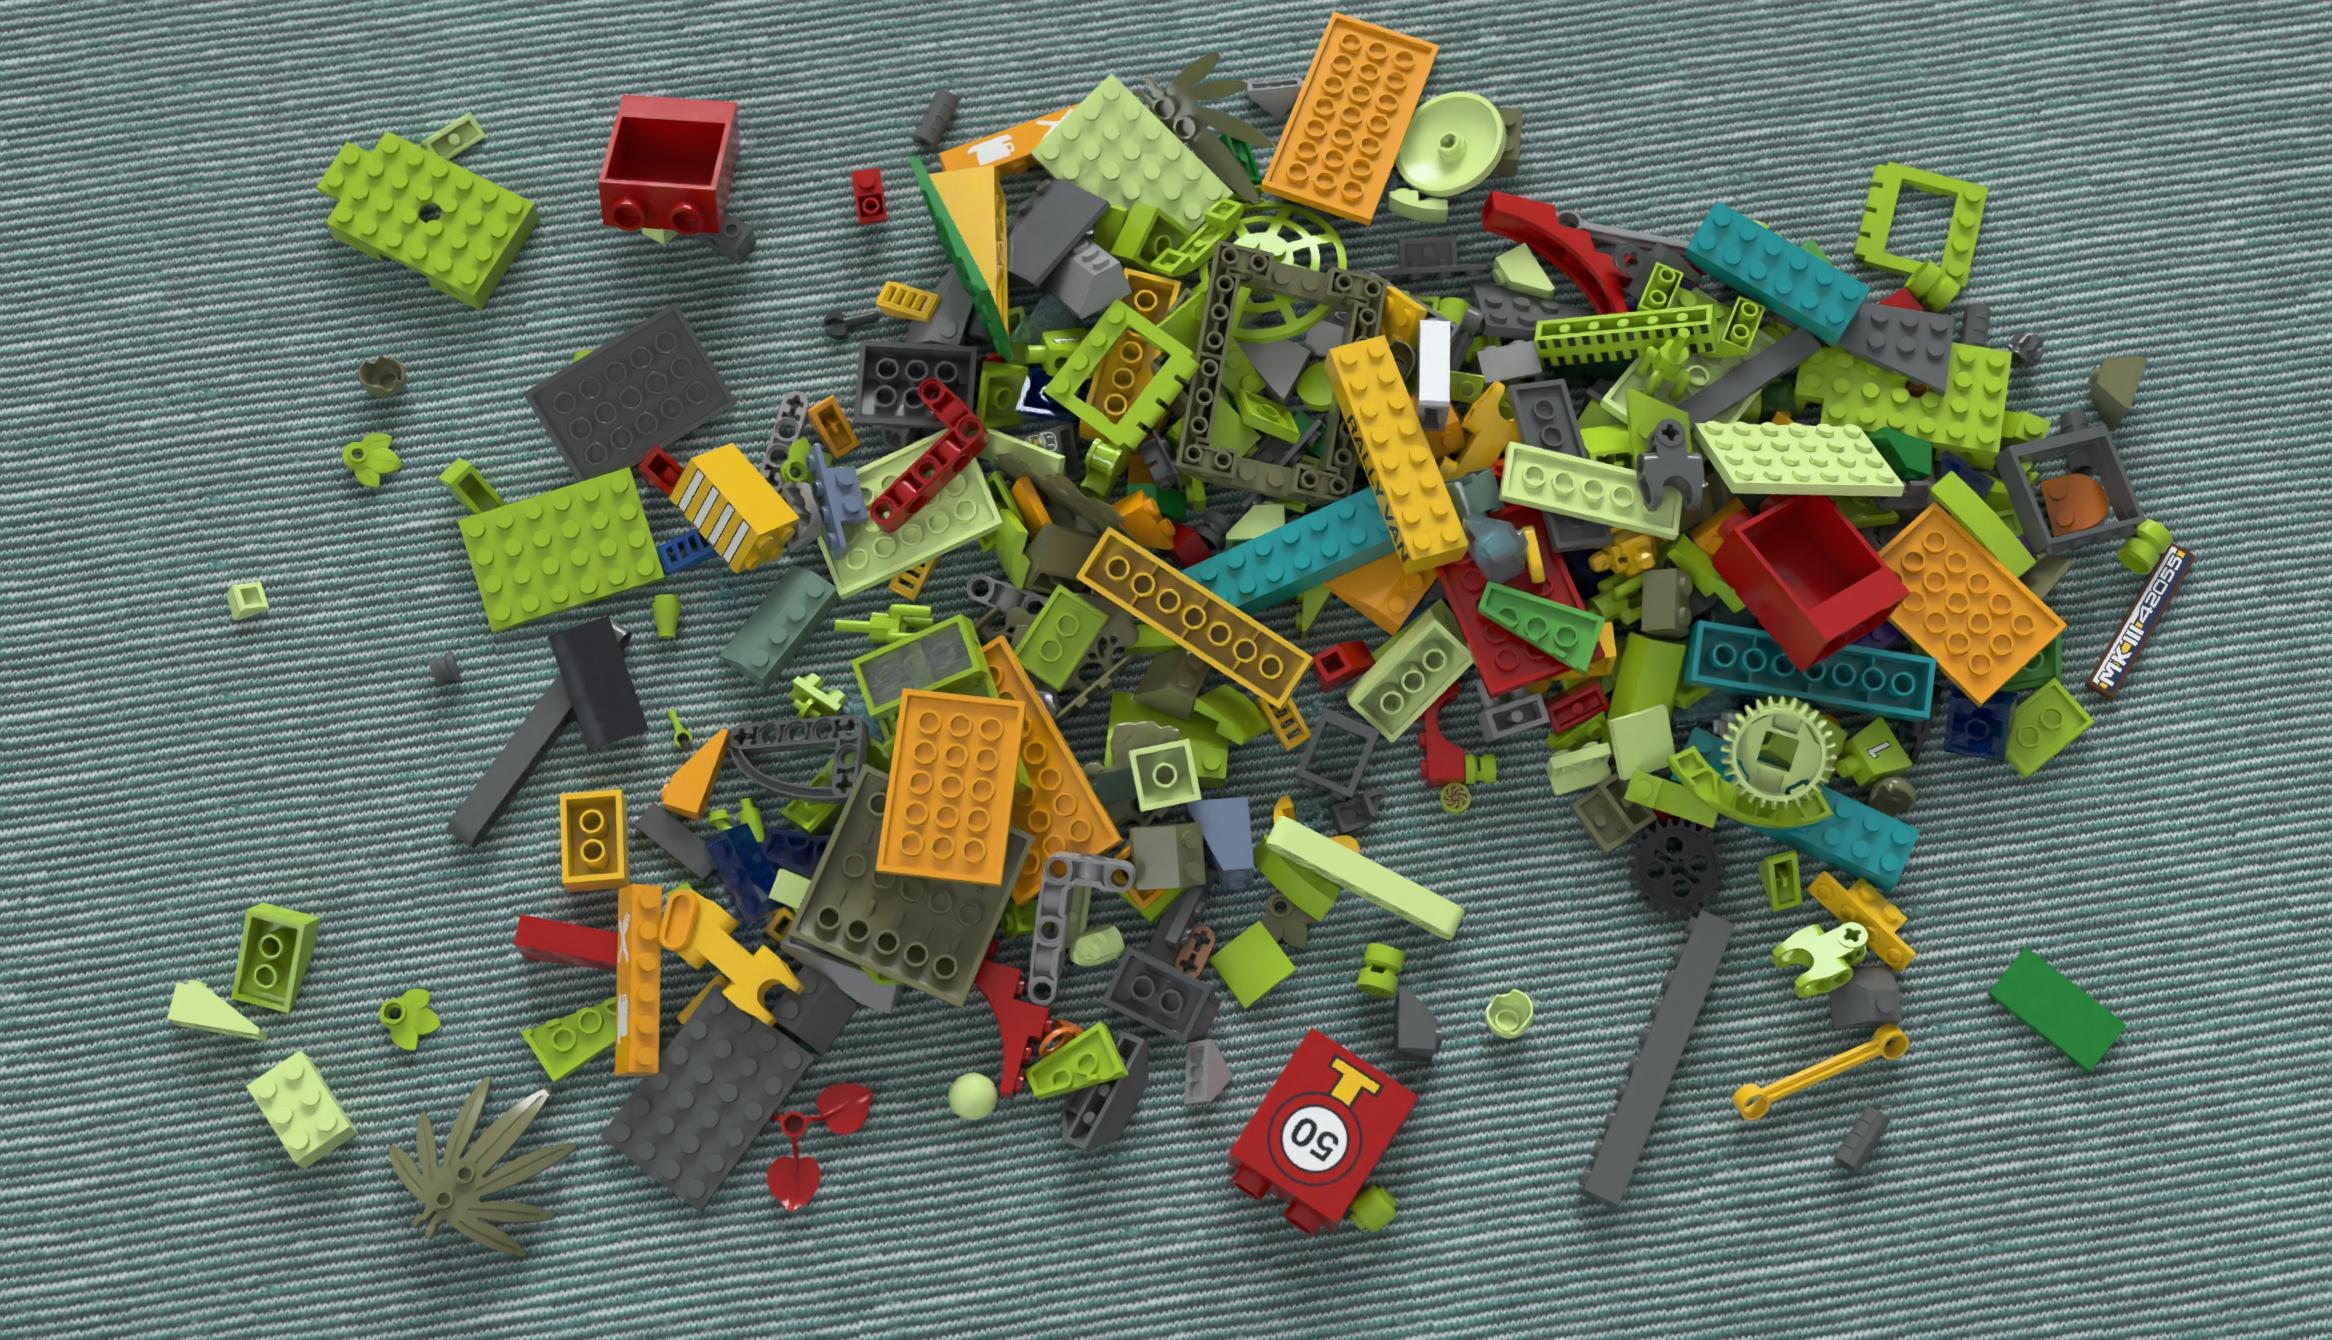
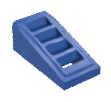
M696 528L656 548L666 575L720 555L710 544L704 548L701 541L704 537ZM694 542L696 543L697 548L699 550L695 553H693L690 544ZM683 546L688 555L685 558H682L679 548ZM673 551L677 562L672 564L667 552Z

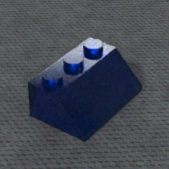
M748 823L726 829L704 843L703 851L744 932L787 907V905L768 898L776 878Z

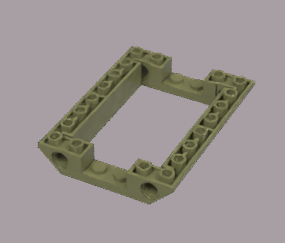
M1217 240L1195 354L1197 356L1195 361L1201 366L1191 378L1175 468L1199 481L1312 506H1328L1350 496L1358 452L1334 391L1319 471L1314 470L1313 466L1296 463L1293 468L1238 457L1239 450L1223 446L1219 449L1210 447L1209 444L1211 442L1239 286L1346 310L1341 346L1379 336L1388 279L1332 266L1327 273L1275 262L1273 261L1274 253Z

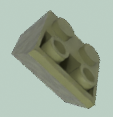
M1045 522L1024 552L1031 562L1023 584L1024 588L1052 594L1058 584L1074 594L1081 593L1086 584L1078 580L1076 576L1097 545L1098 535Z

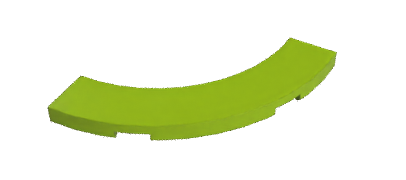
M1695 745L1668 757L1666 760L1675 776L1695 797L1717 812L1739 822L1766 828H1795L1815 824L1834 815L1822 793H1818L1815 790L1809 791L1812 797L1811 801L1806 799L1804 795L1800 797V807L1796 805L1794 800H1790L1788 810L1785 809L1782 802H1778L1777 809L1773 810L1771 801H1767L1764 808H1761L1760 798L1758 797L1752 803H1749L1750 793L1747 791L1742 796L1738 795L1740 786L1731 787L1730 783L1722 779L1720 774L1700 755Z

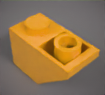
M1142 489L1111 505L1124 517L1125 521L1120 525L1135 537L1138 545L1165 550L1174 548L1173 534H1175V529L1172 522L1168 518H1163L1156 501L1152 497L1148 498Z

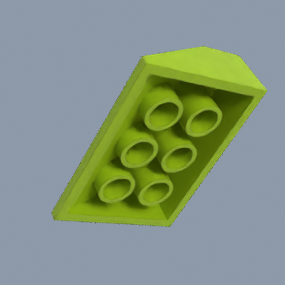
M1113 691L1106 743L1105 769L1114 765L1110 742L1116 724L1128 722L1137 724L1141 721H1153L1161 728L1171 725L1173 728L1179 729V740H1190L1199 787L1225 789L1229 739L1216 733L1218 721L1194 710L1189 721L1186 722L1132 700L1134 693Z

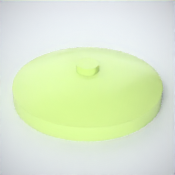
M1452 92L1437 96L1415 110L1395 161L1396 166L1406 183L1422 194L1434 197H1447L1463 193L1481 183L1499 163L1506 144L1504 122L1495 106L1480 95L1469 92Z

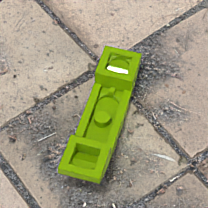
M1221 197L1204 213L1206 223L1177 251L1170 248L1163 251L1150 264V269L1175 277L1187 274L1200 267L1214 255L1216 241L1226 242L1244 211V205Z

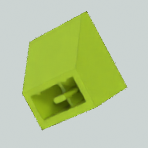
M1622 423L1580 429L1589 460L1632 469L1627 424Z

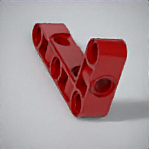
M936 378L924 380L919 386L918 394L927 409L935 416L938 422L941 421L948 428V431L902 473L870 506L871 518L880 530L887 533L895 532L955 478L989 443V433L980 419L957 395H954ZM940 392L937 398L929 399L933 393ZM979 430L974 437H968L971 431ZM935 470L932 477L924 478L927 472ZM892 511L887 519H881L885 512Z

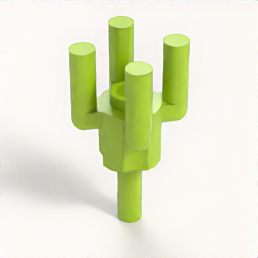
M1680 328L1674 340H1667L1665 345L1660 347L1659 350L1653 346L1646 349L1637 367V373L1640 376H1646L1651 366L1654 372L1651 374L1642 392L1643 394L1653 398L1663 380H1675L1676 383L1670 393V398L1673 401H1679L1682 398L1691 380L1690 373L1683 369L1689 357L1688 348L1684 346L1690 335V331L1687 328Z
M1615 573L1597 584L1600 594L1588 599V610L1586 612L1605 617V622H1612L1619 618L1625 625L1641 619L1642 594L1638 592L1630 597L1628 594L1643 586V573L1628 578L1627 574Z
M892 604L889 608V614L872 612L870 621L835 619V631L869 633L870 642L891 644L914 634L908 633V627L926 629L933 626L934 617H931L932 606Z

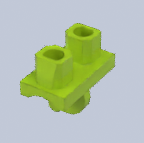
M812 672L804 679L797 676L793 680V690L789 698L794 701L793 706L800 710L797 719L839 716L845 704L846 695L838 689H833L828 695L821 692L820 690L823 688L824 682Z

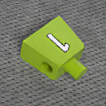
M1085 327L1042 332L1040 345L1026 346V362L1042 363L1046 374L1055 376L1088 335Z
M1881 716L1843 745L1844 749L1839 755L1841 760L1836 762L1835 767L1841 777L1846 778L1852 775L1857 785L1862 787L1874 784L1883 777H1899L1913 764Z

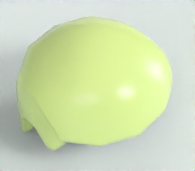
M1512 989L1504 995H1495L1486 1008V1024L1492 1033L1503 1038L1512 1039L1522 1036L1529 1029L1533 1021V1003L1528 995L1516 989Z
M967 1073L958 1077L951 1084L947 1099L954 1114L966 1120H978L987 1117L993 1111L998 1094L994 1083L989 1078L978 1073Z

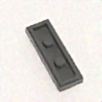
M654 802L634 824L637 830L704 883L724 861L722 855Z

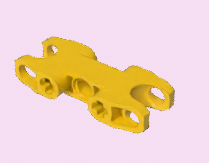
M1495 381L1474 402L1464 418L1462 427L1472 434L1456 460L1453 461L1444 455L1436 463L1443 481L1453 477L1458 478L1466 475L1468 472L1494 465L1501 452L1506 454V447L1509 441L1521 444L1514 418L1505 420L1498 410V403L1506 387L1502 383ZM1464 518V522L1470 521L1469 518Z
M690 889L689 891L699 899L700 909L691 944L684 951L676 953L698 971L708 960L732 980L722 993L739 1009L757 1017L772 1027L777 1020L765 1007L764 997L767 990L773 985L784 984L795 993L800 994L805 987L795 977L789 965L764 944L754 955L746 950L730 935L740 923L721 906Z

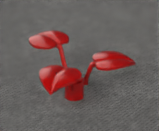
M853 1083L834 1084L825 1088L817 1097L816 1105L822 1115L804 1117L801 1113L792 1111L785 1116L773 1115L770 1119L781 1122V1128L785 1136L791 1139L793 1158L788 1156L777 1158L770 1165L767 1172V1183L770 1191L787 1211H796L807 1204L815 1194L820 1183V1169L816 1160L811 1157L799 1158L798 1140L807 1134L808 1124L826 1120L827 1127L833 1133L848 1135L856 1132L864 1124L873 1098V1092L870 1089Z

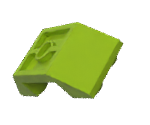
M1656 262L1637 310L1648 311L1713 304L1719 329L1717 351L1699 352L1698 354L1710 359L1747 355L1766 307L1741 296H1738L1733 308L1722 305L1679 287L1684 273Z

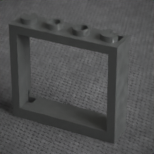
M2106 424L2009 446L1994 458L2033 556L2046 553L2047 556H2053L2062 552L2067 547H2070L2071 550H2077L2085 547L2091 541L2101 544L2111 540L2116 535H2119L2120 538H2126L2135 534L2134 529L2146 521ZM2088 448L2118 522L2051 538L2021 464Z

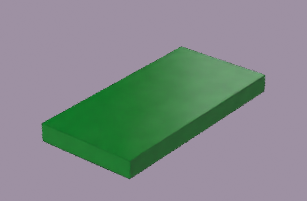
M2027 947L2020 952L1987 994L2086 1073L2092 1071L2126 1027L2125 1023Z

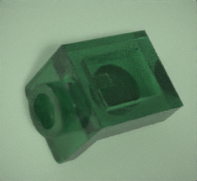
M1132 767L1095 774L1097 781L1091 782L1092 789L1101 800L1102 805L1138 798Z

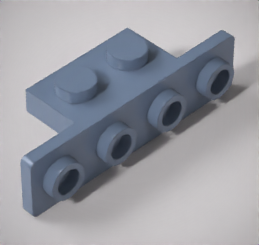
M814 443L806 455L805 464L807 471L812 474V492L814 497L818 498L822 525L825 524L827 549L832 551L834 561L841 560L847 549L842 526L866 524L868 515L855 466L826 468L820 443Z

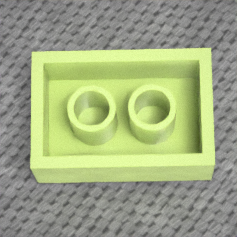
M301 1050L246 1086L293 1161L303 1169L358 1134L311 1059Z

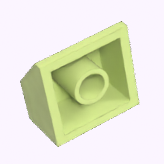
M1189 739L1128 751L1141 812L1202 800Z

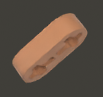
M1203 925L1193 928L1191 940L1187 946H1182L1174 968L1183 972V967L1180 966L1181 963L1187 964L1191 956L1194 957L1193 968L1196 972L1190 971L1188 975L1196 979L1201 976L1215 945V934L1209 927ZM1207 935L1206 941L1209 944H1203L1199 952L1195 951L1196 940L1194 936Z

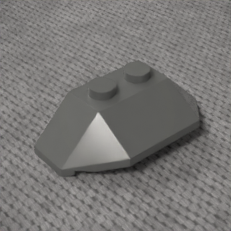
M1121 1031L1116 1035L1113 1041L1128 1072V1076L1071 1091L1061 1108L1062 1141L1090 1152L1120 1137L1149 1083L1148 1041L1125 1031Z

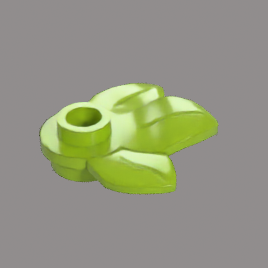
M385 433L368 434L361 442L348 444L342 452V460L345 466L354 470L357 480L367 487L378 488L380 474L392 473L402 467L398 456L388 449L392 443V436ZM360 452L363 457L356 459L352 456V453Z
M801 438L793 442L789 447L788 460L782 464L780 476L784 483L804 482L808 483L812 490V474L807 471L805 464L806 455L810 451L807 438ZM822 452L826 468H829L832 455ZM790 469L797 471V478L791 476Z
M423 989L408 990L400 999H390L380 1008V1021L385 1027L390 1029L392 1041L405 1050L415 1051L418 1045V1035L433 1033L441 1026L438 1016L426 1007L431 997L429 991ZM394 1010H400L401 1016L395 1020L391 1019V1013Z

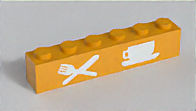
M1079 104L939 153L941 169L943 172L994 165L999 180L1011 174H1021L1028 168L1039 164L1030 155V152Z
M631 884L619 889L615 1076L645 1077L659 1073L661 960L659 932L661 928L662 886Z

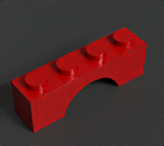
M1456 679L1417 718V720H1422L1423 731H1418L1419 749H1424L1425 760H1420V777L1426 778V787H1445L1450 783L1463 784L1465 780L1463 748L1447 741L1441 734L1437 723V715L1441 709L1457 700L1459 679Z

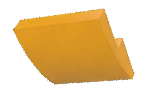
M1026 476L1018 478L1010 494L1025 521V529L1028 531L1030 542H1032L1045 522L1053 523L1031 480Z

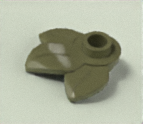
M1282 892L1272 894L1266 902L1265 910L1267 915L1261 923L1276 943L1282 939L1291 947L1304 948L1308 937L1306 924H1311L1317 921V919L1299 908ZM1283 904L1286 906V911L1278 913L1275 910V906Z

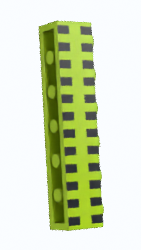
M1709 304L1537 321L1534 342L1541 367L1642 358L1648 347L1653 346L1659 350L1660 347L1665 345L1667 340H1674L1680 328H1687L1690 331V335L1684 345L1688 348L1689 353L1717 351L1719 329L1714 306Z

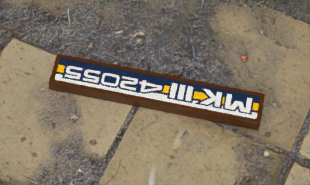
M2171 543L2167 550L2161 554L2159 561L2154 566L2084 686L2110 701L2114 698L2195 560V555L2174 543Z

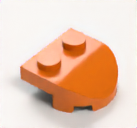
M2070 474L2040 482L2054 537L2099 527L2109 514V500L2104 489L2089 476Z

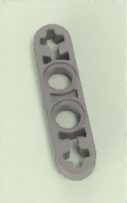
M799 391L789 392L782 400L759 472L768 483H770L772 478L771 471L776 473L774 480L777 487H772L778 494L783 492L781 485L784 482L780 476L782 464L776 465L772 463L771 457L777 452H783L787 455L788 460L789 447L793 442L801 439L808 417V409H810L807 397ZM796 401H800L801 407H797L795 419L791 418V405H794ZM785 426H792L796 429L794 436L791 438H783L779 435V432Z

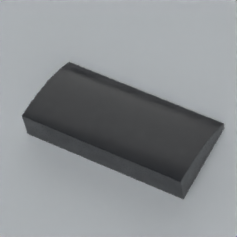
M609 615L548 636L588 751L649 730Z

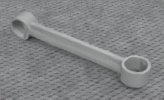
M1563 210L1556 214L1559 222L1570 221L1575 224L1577 229L1590 232L1591 240L1615 245L1629 242L1646 251H1652L1656 243L1659 242L1681 257L1685 256L1686 248L1690 241L1585 222L1572 210Z

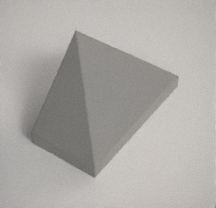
M1299 77L1248 83L1246 91L1252 100L1279 121L1296 102L1303 81Z
M1207 1039L1188 1042L1186 1049L1184 1104L1193 1105L1211 1102L1234 1076L1214 1040Z

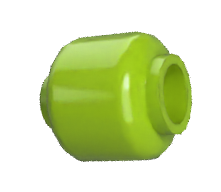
M1369 1185L1351 1203L1353 1213L1350 1215V1218L1360 1230L1366 1227L1372 1232H1378L1396 1217L1395 1207L1398 1204L1383 1185L1379 1188L1375 1185Z

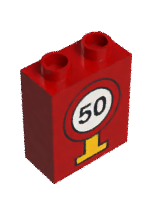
M1312 1027L1229 1152L1228 1164L1236 1169L1230 1178V1182L1239 1190L1258 1201H1262L1267 1191H1270L1289 1204L1283 1217L1292 1225L1311 1236H1315L1321 1226L1334 1233L1349 1210L1351 1203L1359 1194L1412 1112L1419 1096Z

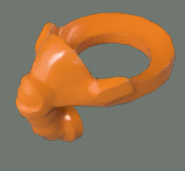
M1057 1019L1055 1021L1056 1030L1051 1032L1039 1047L1040 1056L1044 1059L1084 1033L1082 1028L1070 1021ZM1063 1034L1061 1041L1057 1045L1046 1050L1047 1044L1053 1038Z

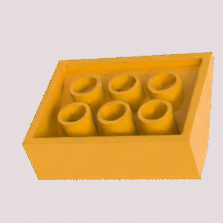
M1397 551L1327 581L1323 585L1386 632L1395 636L1438 577L1434 568L1406 575Z

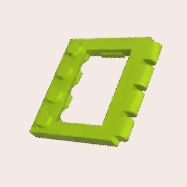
M1888 162L1887 166L1876 165L1871 181L1873 187L1869 189L1865 205L1866 212L1863 213L1859 230L1860 236L1857 238L1853 257L1863 260L1862 266L1909 278L1923 262L1884 253L1901 184L1940 196L1943 194L1957 198L1941 267L1939 268L1942 269L1941 276L1951 277L1960 286L1959 291L1963 292L1970 271L1989 187L1893 162Z
M1116 298L1048 384L1044 392L1119 448L1124 450L1128 446L1135 450L1147 435L1141 429L1142 426L1145 425L1152 429L1166 411L1160 406V403L1163 401L1170 406L1184 388L1178 380L1182 378L1188 382L1201 365L1195 361L1197 356L1194 352ZM1129 328H1132L1140 334L1142 339L1160 352H1166L1170 357L1117 425H1115L1103 413L1089 403H1084L1076 396L1083 382L1086 379H1090L1098 369L1097 364L1104 356H1108L1116 346L1115 341L1123 332H1127Z

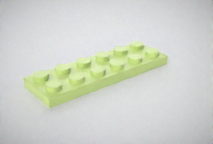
M1509 441L1506 447L1499 500L1670 540L1677 538L1683 498L1676 488L1663 486L1662 505L1657 508V511H1648L1638 487L1636 470Z

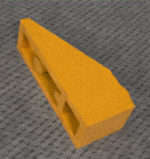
M722 728L673 774L670 783L664 785L661 800H663V805L667 812L702 821L729 748V730Z

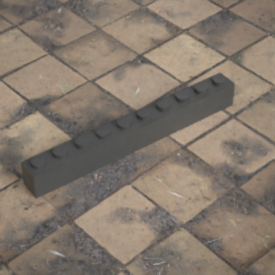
M1700 910L1696 918L1693 916L1689 918L1684 933L1688 934L1685 945L1679 943L1672 959L1677 962L1673 972L1667 971L1661 988L1665 989L1662 1000L1655 999L1649 1013L1650 1016L1654 1017L1650 1028L1644 1026L1637 1042L1642 1045L1638 1055L1632 1054L1626 1071L1631 1074L1627 1083L1621 1081L1614 1096V1099L1619 1101L1615 1112L1609 1110L1602 1127L1606 1128L1607 1131L1603 1140L1597 1138L1590 1155L1595 1157L1591 1168L1585 1166L1578 1184L1583 1186L1580 1195L1613 1210L1619 1206L1736 924L1704 910Z

